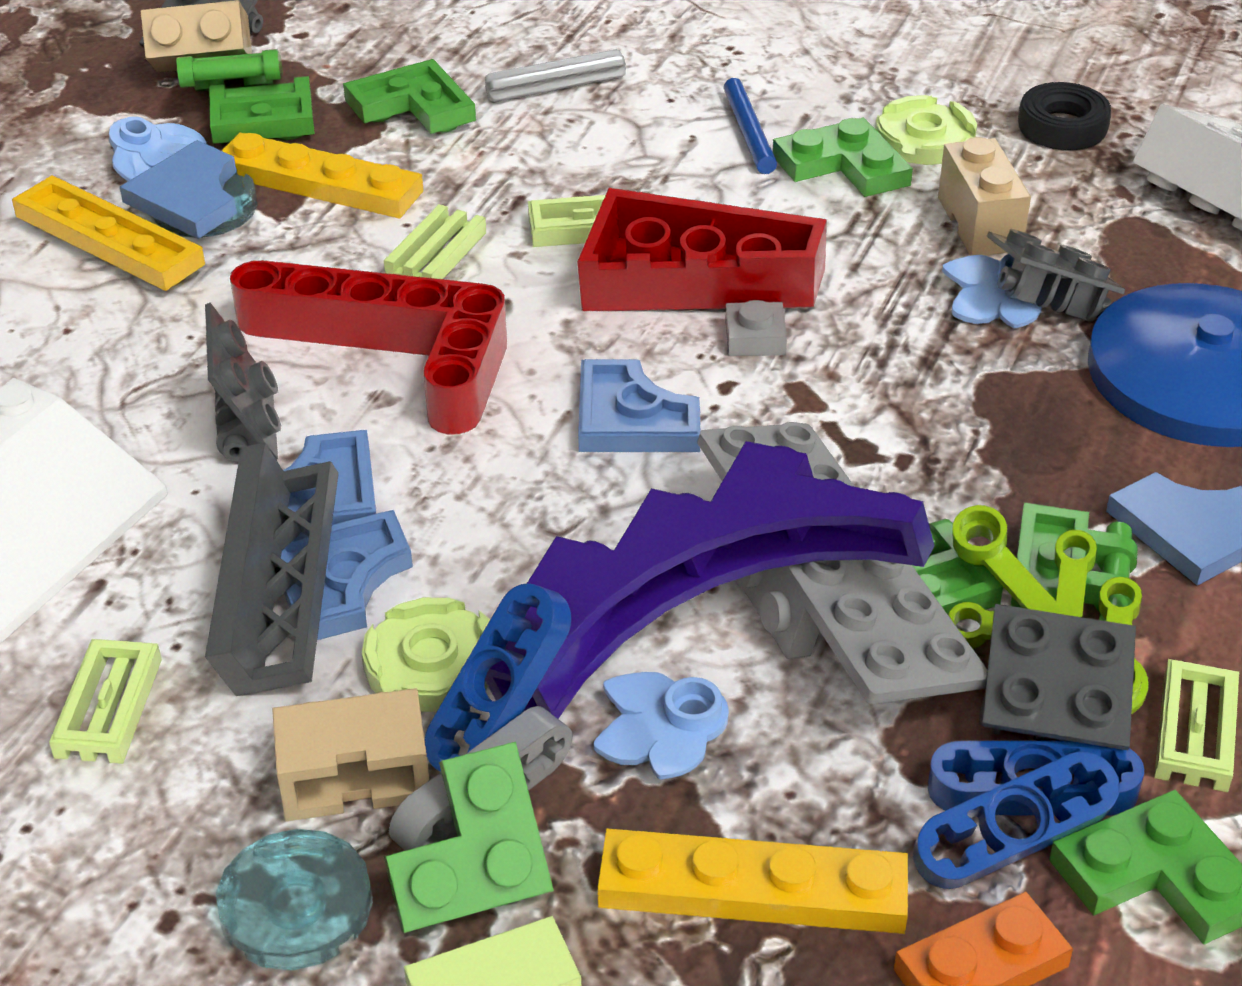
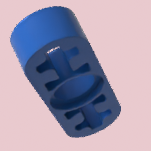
M527 583L512 588L503 597L427 728L425 735L426 754L429 762L435 769L441 772L440 761L461 756L459 755L460 746L454 741L455 735L459 730L465 731L463 739L470 745L469 752L524 711L570 630L571 611L567 601L559 593ZM530 607L537 608V615L543 619L538 631L532 630V624L525 618ZM508 641L515 642L516 645L514 647L526 650L525 657L520 653L507 650L505 647ZM504 661L511 673L510 687L502 698L492 701L485 690V678L487 672L494 664ZM470 707L489 712L490 717L487 721L480 720L481 714L470 711Z
M953 741L940 746L934 752L931 759L927 787L932 801L946 811L1018 778L1016 773L1022 769H1037L1070 753L1085 751L1103 757L1114 768L1119 779L1120 789L1118 798L1107 815H1117L1133 808L1137 803L1145 769L1140 757L1130 748L1129 750H1122L1074 741ZM997 772L1002 773L1000 784L995 783ZM956 773L965 774L968 783L959 782V777ZM1074 775L1073 784H1069L1061 795L1049 800L1053 809V815L1061 803L1074 797L1082 796L1087 800L1089 806L1092 805L1091 798L1098 790L1097 785L1093 780L1081 783ZM1016 801L1005 802L999 805L995 811V815H1034L1029 807Z
M1085 751L1070 753L930 818L921 828L914 844L913 859L919 874L936 887L955 889L969 884L1052 845L1058 839L1100 822L1118 798L1120 789L1118 776L1111 764L1097 754ZM1071 774H1074L1081 783L1093 780L1098 790L1091 798L1092 805L1089 806L1087 800L1082 796L1063 802L1054 813L1055 817L1061 821L1056 823L1049 800L1061 795L1072 781ZM1037 787H1043L1044 793ZM1009 801H1016L1026 805L1035 815L1037 822L1036 832L1024 839L1009 837L1000 830L996 823V808ZM977 817L984 840L969 846L964 851L960 859L961 867L956 868L949 858L936 861L932 853L939 842L938 835L944 834L950 843L962 841L974 833L977 824L971 818ZM987 845L996 853L989 854Z

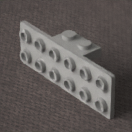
M787 422L782 425L752 427L730 426L723 429L700 431L697 444L721 481H723L745 441L773 447L779 445L786 446L797 452L806 453L814 478L821 480L836 479L847 485L854 486L819 436L807 423ZM878 560L813 561L768 569L735 580L737 585L745 591L760 615L764 628L772 634L787 659L811 656L818 634L821 632L865 701L870 704L986 688L987 668L912 565Z

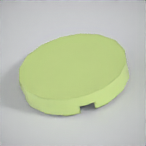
M918 95L906 96L888 103L883 107L882 115L877 116L875 129L906 162L935 165L942 164L944 144L963 142L969 138L976 137L977 122L973 114L957 102L950 101L949 107L937 104L936 97Z
M423 597L396 605L385 612L386 620L378 624L375 630L374 624H372L364 636L362 662L370 688L375 693L417 688L420 711L437 712L490 619L479 610L478 617L475 613L465 610L464 602L451 598Z

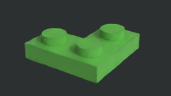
M434 59L343 83L345 101L363 123L382 122L390 119L393 115L411 111L428 132L432 134L436 132H449L460 125L476 121L475 103Z
M864 117L848 118L840 123L816 129H802L794 134L773 139L772 152L775 159L794 182L841 171L864 197L911 186L913 168Z
M516 741L439 762L457 836L383 856L402 932L406 933L554 891Z
M1176 790L1058 839L1052 844L1049 861L1093 916L1156 888L1204 945L1242 927V863Z

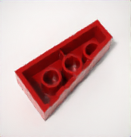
M608 188L577 261L582 311L726 309V303H745L753 300L783 302V308L814 307L825 272L827 219Z

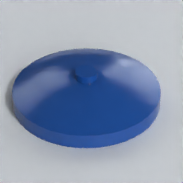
M1199 283L1165 284L1132 292L1108 306L1098 317L1093 327L1088 351L1089 372L1102 396L1127 418L1161 435L1199 445L1242 447V291L1218 285Z

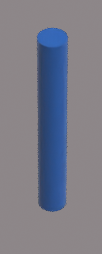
M738 78L728 79L723 89L755 165L760 173L769 174L777 167L775 156L741 80Z

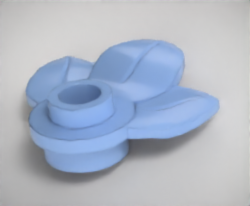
M141 117L120 119L113 123L109 129V143L114 151L112 159L113 168L127 181H130L196 140L206 144L204 137L194 129L175 123L152 124Z
M1010 254L1004 256L1001 261L985 255H971L949 261L943 265L942 272L963 288L953 301L951 310L952 315L959 320L973 324L989 323L1000 317L1008 326L1019 328L1034 322L1040 315L1042 307L1037 306L1036 302L1032 304L1007 297L1005 290L998 288L997 282L1001 270L1005 266L1012 267L1015 260Z
M639 672L613 677L604 681L603 689L609 700L622 715L617 717L595 739L594 750L605 759L620 765H638L649 761L650 767L658 779L682 776L691 772L703 761L707 742L717 738L725 730L728 724V704L718 687L703 678L688 677L674 682L658 672Z

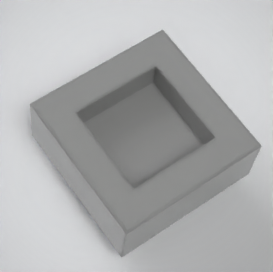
M753 300L745 303H726L725 324L728 356L786 355L787 332L783 302Z

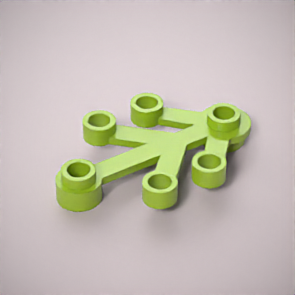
M975 505L965 508L956 516L953 522L952 533L953 547L957 555L970 564L984 565L1022 608L1082 617L1087 573L1093 569L1097 553L1096 541L1089 533L1082 530H1069L1061 534L1057 539L1055 545V564L1060 571L1055 600L1006 547L1007 524L999 511L989 506ZM974 537H985L991 543L984 546H976L968 543V541ZM1071 547H1079L1086 551L1087 555L1081 559H1073L1068 557L1064 551ZM1113 577L1107 580L1100 589L1098 607L1101 615L1108 622L1132 625V621L1140 612L1142 591L1135 581L1127 577ZM1114 594H1123L1128 596L1132 603L1125 607H1118L1113 605L1108 598ZM973 602L959 603L949 611L948 616L955 625L964 619H972L979 623L980 627L973 632H964L958 629L972 649L981 646L986 639L991 640L994 611L985 610L982 606ZM1135 658L1131 714L1142 706L1148 691L1146 671Z

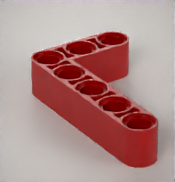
M264 260L243 263L231 272L230 283L237 325L245 334L256 337L428 355L429 357L424 367L427 418L431 428L440 433L454 435L469 432L480 422L507 349L505 295L497 287L482 283Z

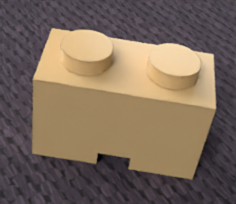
M239 0L141 10L145 59L157 72L177 71V57L192 56L193 58L252 54L249 19Z
M973 137L963 142L944 144L938 199L950 220H957V233L969 255L1007 253L990 240L987 234L992 232L1007 237L1010 229L1026 233L1031 195L996 138Z
M417 688L272 708L276 771L286 822L343 814V802L372 798L373 809L399 806L410 794L429 781Z

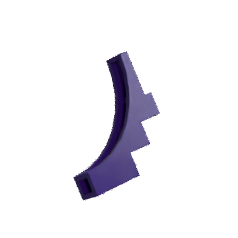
M745 441L711 502L690 493L675 494L651 488L614 550L596 541L589 540L583 543L556 536L527 583L553 590L563 596L571 611V626L565 641L524 711L531 707L541 706L559 719L584 682L625 641L665 612L713 587L764 570L813 561L878 560L924 567L934 548V542L923 501L912 499L897 492L882 493L850 486L836 479L821 480L814 478L806 453L797 452L786 446L779 445L773 447ZM530 607L525 618L532 624L531 629L538 631L543 619L537 615V608ZM508 641L505 647L507 650L520 653L525 657L526 650L514 647L516 643ZM504 661L494 664L487 672L485 682L495 700L502 698L506 694L511 683L510 669Z

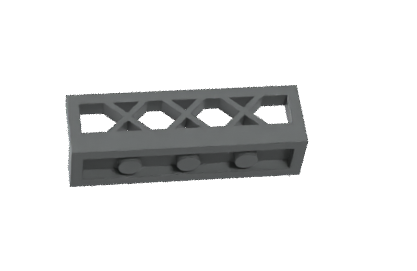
M265 442L241 447L205 653V658L235 696L312 682L339 474L331 461L283 471ZM316 487L315 494L296 512L288 508L290 493ZM303 532L309 537L308 545L291 561L286 563L281 559L282 550ZM294 583L302 588L301 597L281 616L273 612L274 602ZM286 637L294 641L291 662L265 666L266 656Z

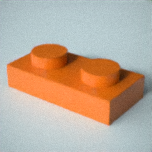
M1024 892L896 951L894 971L905 986H1031L1068 968L1073 948L1030 895Z

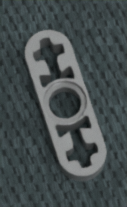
M535 706L518 715L466 754L516 741L529 791L562 763L571 747L572 730L545 708ZM441 772L410 794L400 804L392 817L389 835L403 850L457 836Z

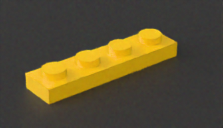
M240 132L222 150L234 156L236 173L230 179L399 219L424 191L421 173L400 169L398 166L391 164L382 165L355 159L347 154H333L311 149L303 144H289L267 139L255 133Z
M53 175L12 198L17 218L164 291L179 284L183 279L205 265L202 246Z
M606 828L598 883V908L905 934L908 917V853Z

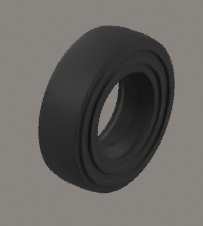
M1070 82L1044 83L1032 87L1023 95L1018 114L1019 128L1028 139L1048 148L1058 150L1085 149L1100 143L1105 138L1110 125L1111 105L1100 92L1081 84ZM1064 113L1076 116L1078 118H1062L1054 116L1052 114Z

